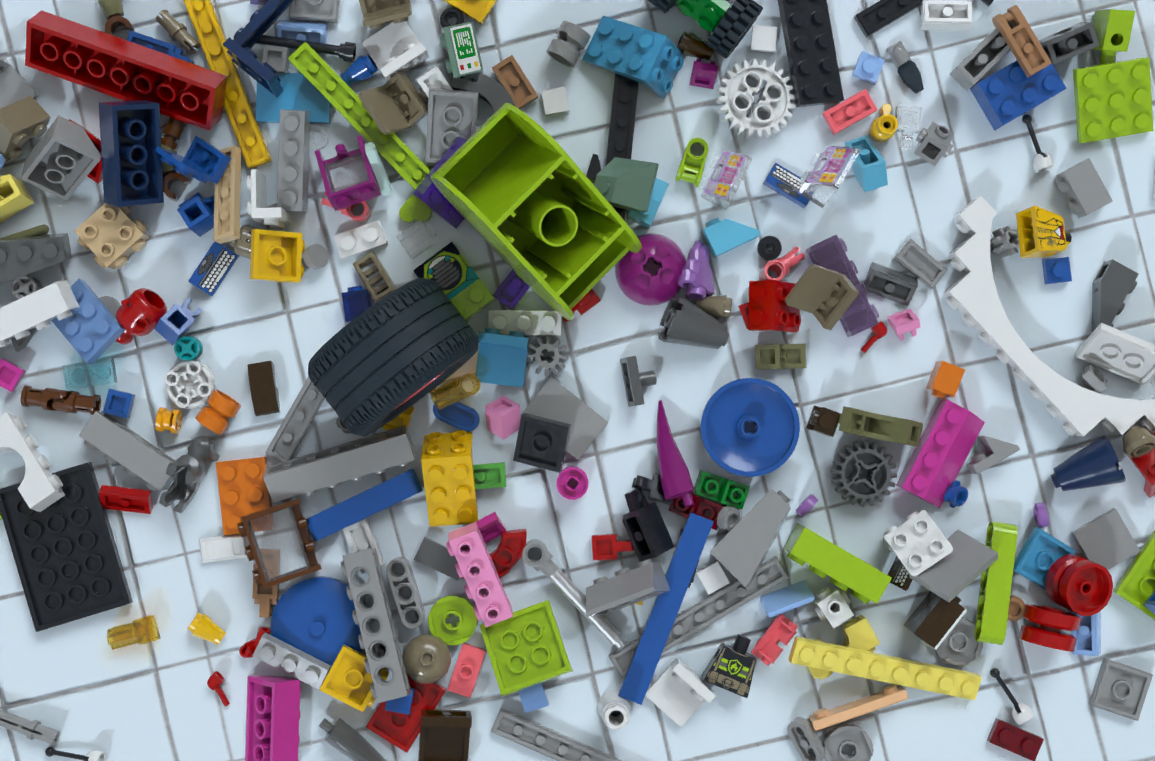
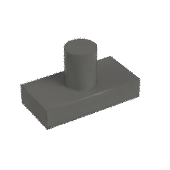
M636 356L620 359L628 407L645 404L642 387L656 385L655 372L652 370L639 373Z

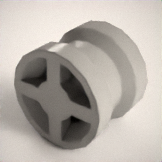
M28 276L16 278L11 285V291L18 299L43 288L38 279Z

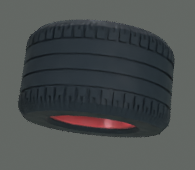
M417 278L373 304L330 338L310 359L308 363V376L339 418L345 423L349 431L355 435L365 437L406 411L462 367L478 351L479 339L475 331L470 328L468 322L461 316V313L434 280Z

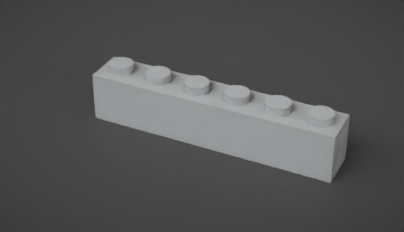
M404 425L265 467L263 479L273 503L278 501L288 502L301 494L311 495L324 487L334 488L347 480L357 481L370 473L380 474L393 466H406L415 460V449L408 429Z

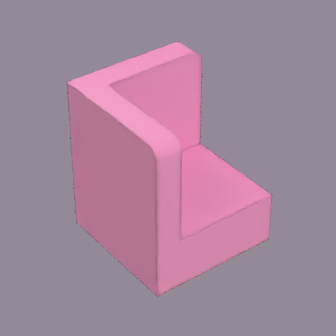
M502 395L485 406L486 427L488 431L504 440L519 430L521 420L520 405Z

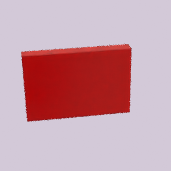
M408 675L410 688H415L410 714L385 710V701L380 703L366 725V728L406 753L420 733L421 709L434 710L447 690L437 682L422 684L413 681Z

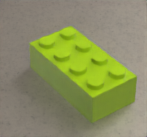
M797 523L783 549L788 551L787 557L801 566L805 562L808 563V569L824 579L827 575L830 576L829 581L844 591H847L848 588L852 589L850 594L866 604L870 600L877 604L892 579L890 576Z

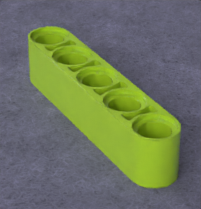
M990 521L987 527L985 546L996 551L998 559L981 574L974 633L975 640L978 642L1002 645L1005 640L1018 535L1017 526L1013 524Z

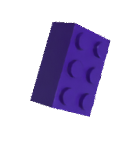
M461 137L455 140L412 193L445 222L456 229L465 218L438 190L431 180V176L467 141Z

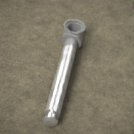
M537 539L528 541L522 553L524 562L536 571L541 570L611 645H615L618 648L616 651L622 650L626 646L627 641L621 638V633L604 615L587 617L586 596L551 560L553 556L547 550L546 545ZM530 548H539L542 551V555L538 559L530 558L528 555Z

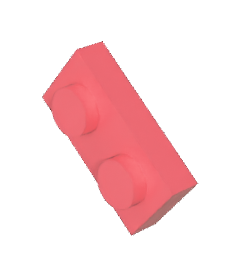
M864 89L823 112L822 116L832 134L835 135L875 113L878 109L867 90Z

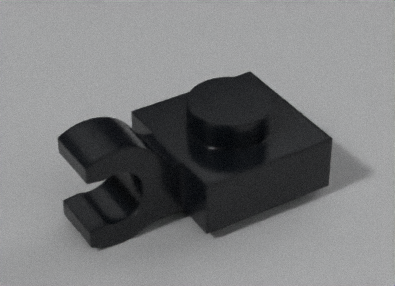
M655 473L652 480L639 475L633 479L632 488H641L643 491H649L648 499L668 505L673 504L674 499L665 500L659 474Z

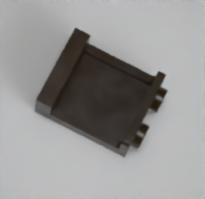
M421 709L418 761H468L470 728L472 726L471 711Z

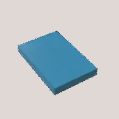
M276 73L281 79L279 83L283 89L278 98L257 82V123H280V110L292 109L311 111L310 124H330L331 104L301 73Z

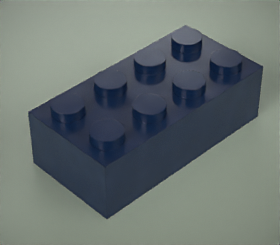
M147 100L98 102L104 203L116 207L164 203L162 160H160L162 155L155 151L157 146L161 147L159 103Z

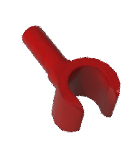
M880 321L871 327L875 335L860 349L861 351L866 353L878 339L887 334V328L883 322Z
M215 671L209 677L207 685L210 689L215 690L224 706H228L230 702L220 687L225 682V679L221 673Z

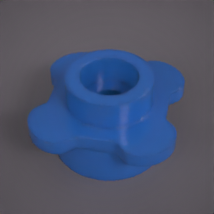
M956 480L947 488L944 501L949 502V506L952 508L962 506L968 498V490L965 487H961L960 481Z

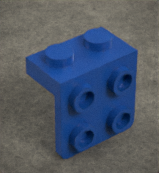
M195 136L185 157L159 146L155 150L162 155L160 160L171 166L176 165L175 170L185 176H189L191 173L193 174L192 177L205 184L208 180L218 184L231 160L229 156Z

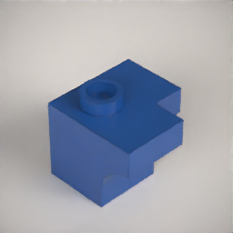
M198 192L178 205L177 211L184 222L199 237L214 228V195L204 199L202 194Z

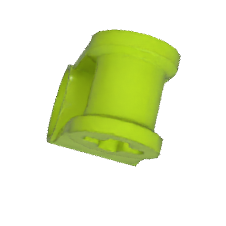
M696 137L688 142L683 159L680 161L675 181L683 180L693 183L695 187H699L709 149L704 139ZM694 144H699L703 148V154L694 156L690 151V147Z

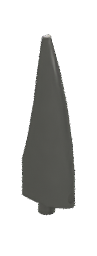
M324 718L319 724V727L327 732L324 740L351 760L386 761L368 741L342 719L339 718L333 725Z

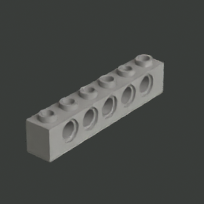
M376 548L343 555L341 569L343 575L347 576L349 585L346 587L349 599L353 600L355 606L352 614L355 624H359L361 634L358 635L360 647L365 649L367 655L364 663L367 673H371L373 683L370 684L372 696L377 698L378 703L408 696L411 694L410 685ZM362 569L368 574V580L364 584L360 583L357 579V574ZM366 594H370L374 598V604L371 608L366 607L363 603V598ZM372 618L380 622V629L377 632H373L369 628V622ZM377 643H382L386 647V653L383 657L378 656L375 652ZM384 667L389 668L392 672L390 681H386L381 677V670Z

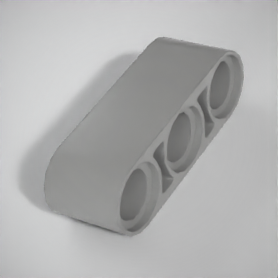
M396 557L387 565L386 574L401 622L407 628H417L425 618V609L409 560L404 557ZM394 563H401L404 566L405 572L403 575L394 573ZM401 587H409L412 591V596L410 598H403L400 594ZM409 610L417 611L419 620L416 622L410 621L407 617V612Z

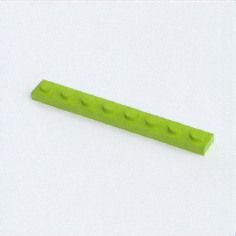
M304 42L288 57L291 64L368 143L372 141L375 143L378 153L416 190L429 174V168L395 133L385 135L377 128L375 121L363 107L358 95Z

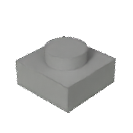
M264 45L262 64L267 62L277 72L287 73L290 49Z
M1089 363L1083 368L1082 381L1090 390L1094 389L1097 393H1101L1107 388L1108 380L1093 364Z

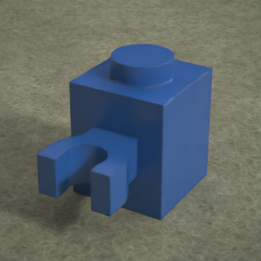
M189 297L182 306L176 303L160 318L155 327V330L172 345L191 328L195 321L194 318L202 312L200 307L196 311L188 309L187 306L192 302Z

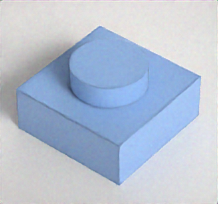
M862 51L852 76L874 85L885 60Z

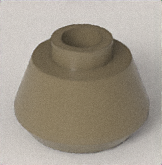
M1130 427L1122 438L1124 454L1133 458L1143 456L1155 448V436L1144 427Z

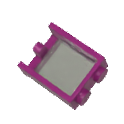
M361 135L356 136L359 149L348 152L343 144H338L335 146L337 156L324 160L320 150L315 151L326 194L335 211L381 195L377 179L366 155L365 142Z

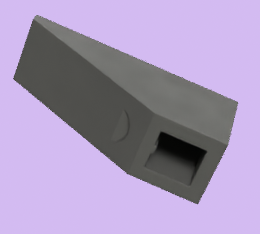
M1113 259L1103 263L1092 283V332L1100 323L1111 327L1114 326L1112 322L1115 316H1118L1125 307L1124 300L1127 294H1131L1137 285L1135 280L1139 273Z

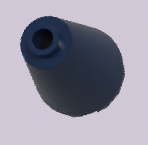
M1106 436L1098 438L1054 467V474L1050 475L1055 488L1061 487L1062 491L1111 485L1126 481L1123 469H1118V457Z

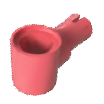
M323 197L321 204L333 208L329 199ZM366 201L353 204L345 209H339L341 214L352 218L356 222H365L371 216V208ZM358 204H363L365 208L363 214L354 216L353 208Z
M795 246L782 258L769 261L760 271L759 281H781L790 273L791 268L805 259V255L803 252L797 255L800 249ZM767 270H773L777 274V278H771Z

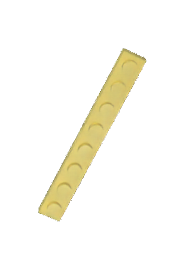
M797 636L794 638L788 658L790 663L971 700L976 699L982 680L979 674Z

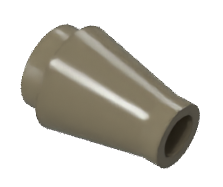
M726 295L709 296L703 300H697L696 306L709 315L724 319V317H730L732 298H727Z

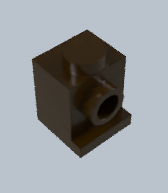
M814 405L806 429L834 437L841 413Z

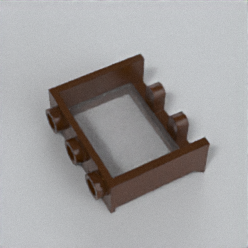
M299 498L241 516V522L237 523L241 538L246 536L248 546L244 547L249 561L253 560L256 570L252 571L256 585L261 584L263 589L322 569L314 553L315 547L313 541L310 540L306 528L308 525L305 517L302 515Z

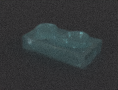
M114 358L96 360L92 365L83 362L62 366L66 390L117 383Z

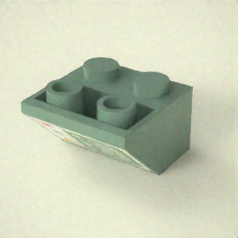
M473 21L443 27L444 32L439 35L442 48L448 49L449 57L445 58L448 73H453V77L456 78L483 71Z

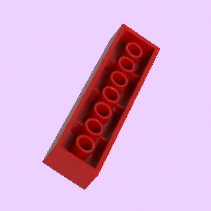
M42 10L27 21L25 66L124 101L147 100L159 103L160 114L211 131L222 119L227 83L226 75Z

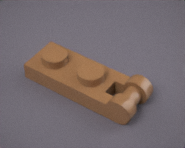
M1017 5L1008 8L1005 14H998L992 18L995 28L1002 34L1027 78L1052 64ZM1011 21L1016 24V27L1013 29L1008 24Z

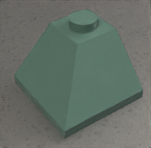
M615 157L596 175L594 186L612 207L647 212L659 164Z

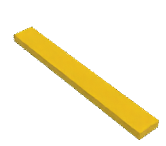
M184 0L210 70L227 76L224 107L248 169L271 162L270 153L260 127L256 122L255 114L237 67L232 62L233 58L228 55V49L223 46L226 39L211 0Z

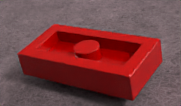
M102 485L99 490L100 501L104 509L151 514L153 502L151 491L107 485Z

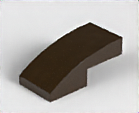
M272 360L248 364L249 384L255 415L279 413V392L276 387Z

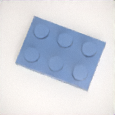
M78 279L70 288L79 308L72 310L73 315L59 321L58 318H55L51 321L84 361L92 365L125 329L86 282Z

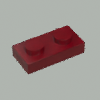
M996 718L987 741L1031 761H1035L1044 739Z

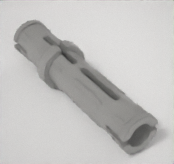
M0 710V726L24 734L27 739L33 740L35 738L52 746L58 741L60 736L59 730L41 725V722L38 720L30 721Z

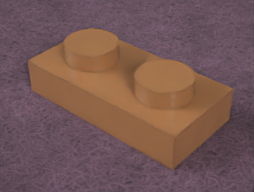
M513 55L492 67L499 82L510 94L515 107L522 109L538 99L537 93Z

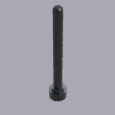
M263 35L256 42V44L279 46L296 50L306 42L315 52L338 55L345 62L353 63L356 57V43L352 42L341 43L338 46Z

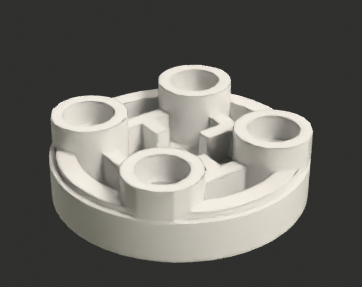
M185 360L177 363L164 378L165 389L169 399L178 407L185 409H196L207 404V399L216 388L215 377L211 369L204 363L194 360Z

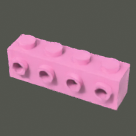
M474 522L449 532V542H446V546L450 556L455 555L458 563L455 564L459 577H464L467 585L464 588L469 600L473 598L476 606L473 608L478 621L483 620L485 627L513 617L512 606L477 523Z

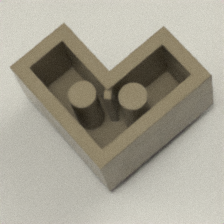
M31 96L0 109V154L6 159L5 162L18 159L22 155V148L28 139L40 137L47 131L50 116Z

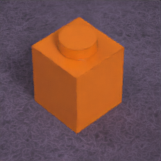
M936 361L926 389L932 391V396L943 400L946 397H955L965 369L945 361Z

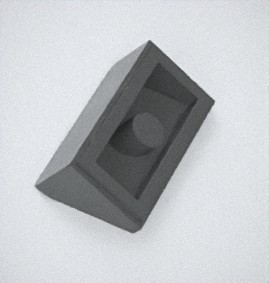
M872 262L862 290L908 306L918 287V279Z

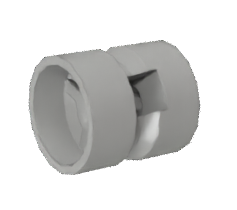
M563 21L557 31L558 39L552 40L546 52L563 65L574 67L580 57L579 50L585 48L590 35L579 26Z

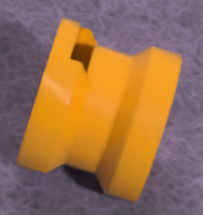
M160 407L156 415V431L170 430L171 433L178 434L182 424V411L178 409L168 411L167 408Z

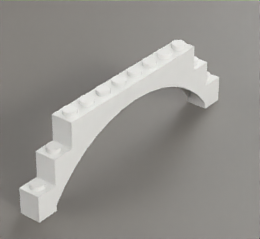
M981 195L974 198L953 218L957 222L955 225L963 234H968L969 237L948 255L952 259V266L957 271H963L965 274L943 293L947 297L946 302L954 310L958 309L964 315L962 319L971 328L975 327L980 332V339L986 345L993 346L997 351L996 356L1004 364L1008 363L1014 369L1012 371L1014 376L1021 382L1025 381L1030 386V393L1036 399H1042L1047 405L1046 410L1054 418L1058 417L1064 423L1062 425L1064 430L1071 436L1084 437L1100 421H1102L1101 427L1109 434L1123 435L1138 420H1140L1138 423L1141 427H1144L1151 433H1155V396L1147 400L1123 399L1083 388L1048 367L1020 338L1004 311L993 278L990 258V236L992 220L997 212Z

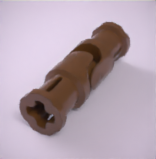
M24 386L21 392L20 400L21 405L24 407L31 405L42 407L44 410L74 414L85 412L91 415L95 411H100L101 408L100 395H80L76 391L53 388L41 390L34 389L31 386Z

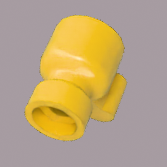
M884 104L879 109L880 117L876 118L869 127L871 138L877 142L888 141L895 134L898 127L896 117L890 114L892 110L890 104Z

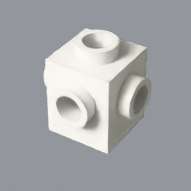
M827 587L817 593L818 598L814 600L817 607L814 608V611L821 621L826 619L833 629L854 616L848 606L851 601L843 590L839 592L834 587L831 589Z

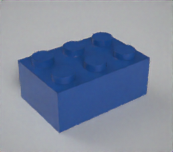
M1016 60L980 81L970 90L995 131L1067 88L1053 64L1027 78Z

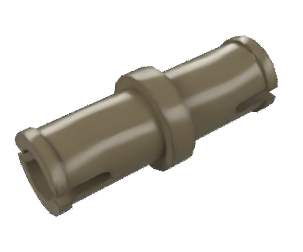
M162 10L159 13L163 18H160L158 15L156 16L155 20L169 33L171 40L177 41L189 55L197 52L193 47L199 50L200 43L187 32V27L183 23L179 24L167 10Z

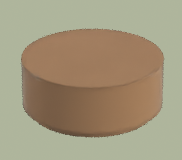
M1010 595L1008 620L1018 621L1023 618L1025 603L1019 597Z

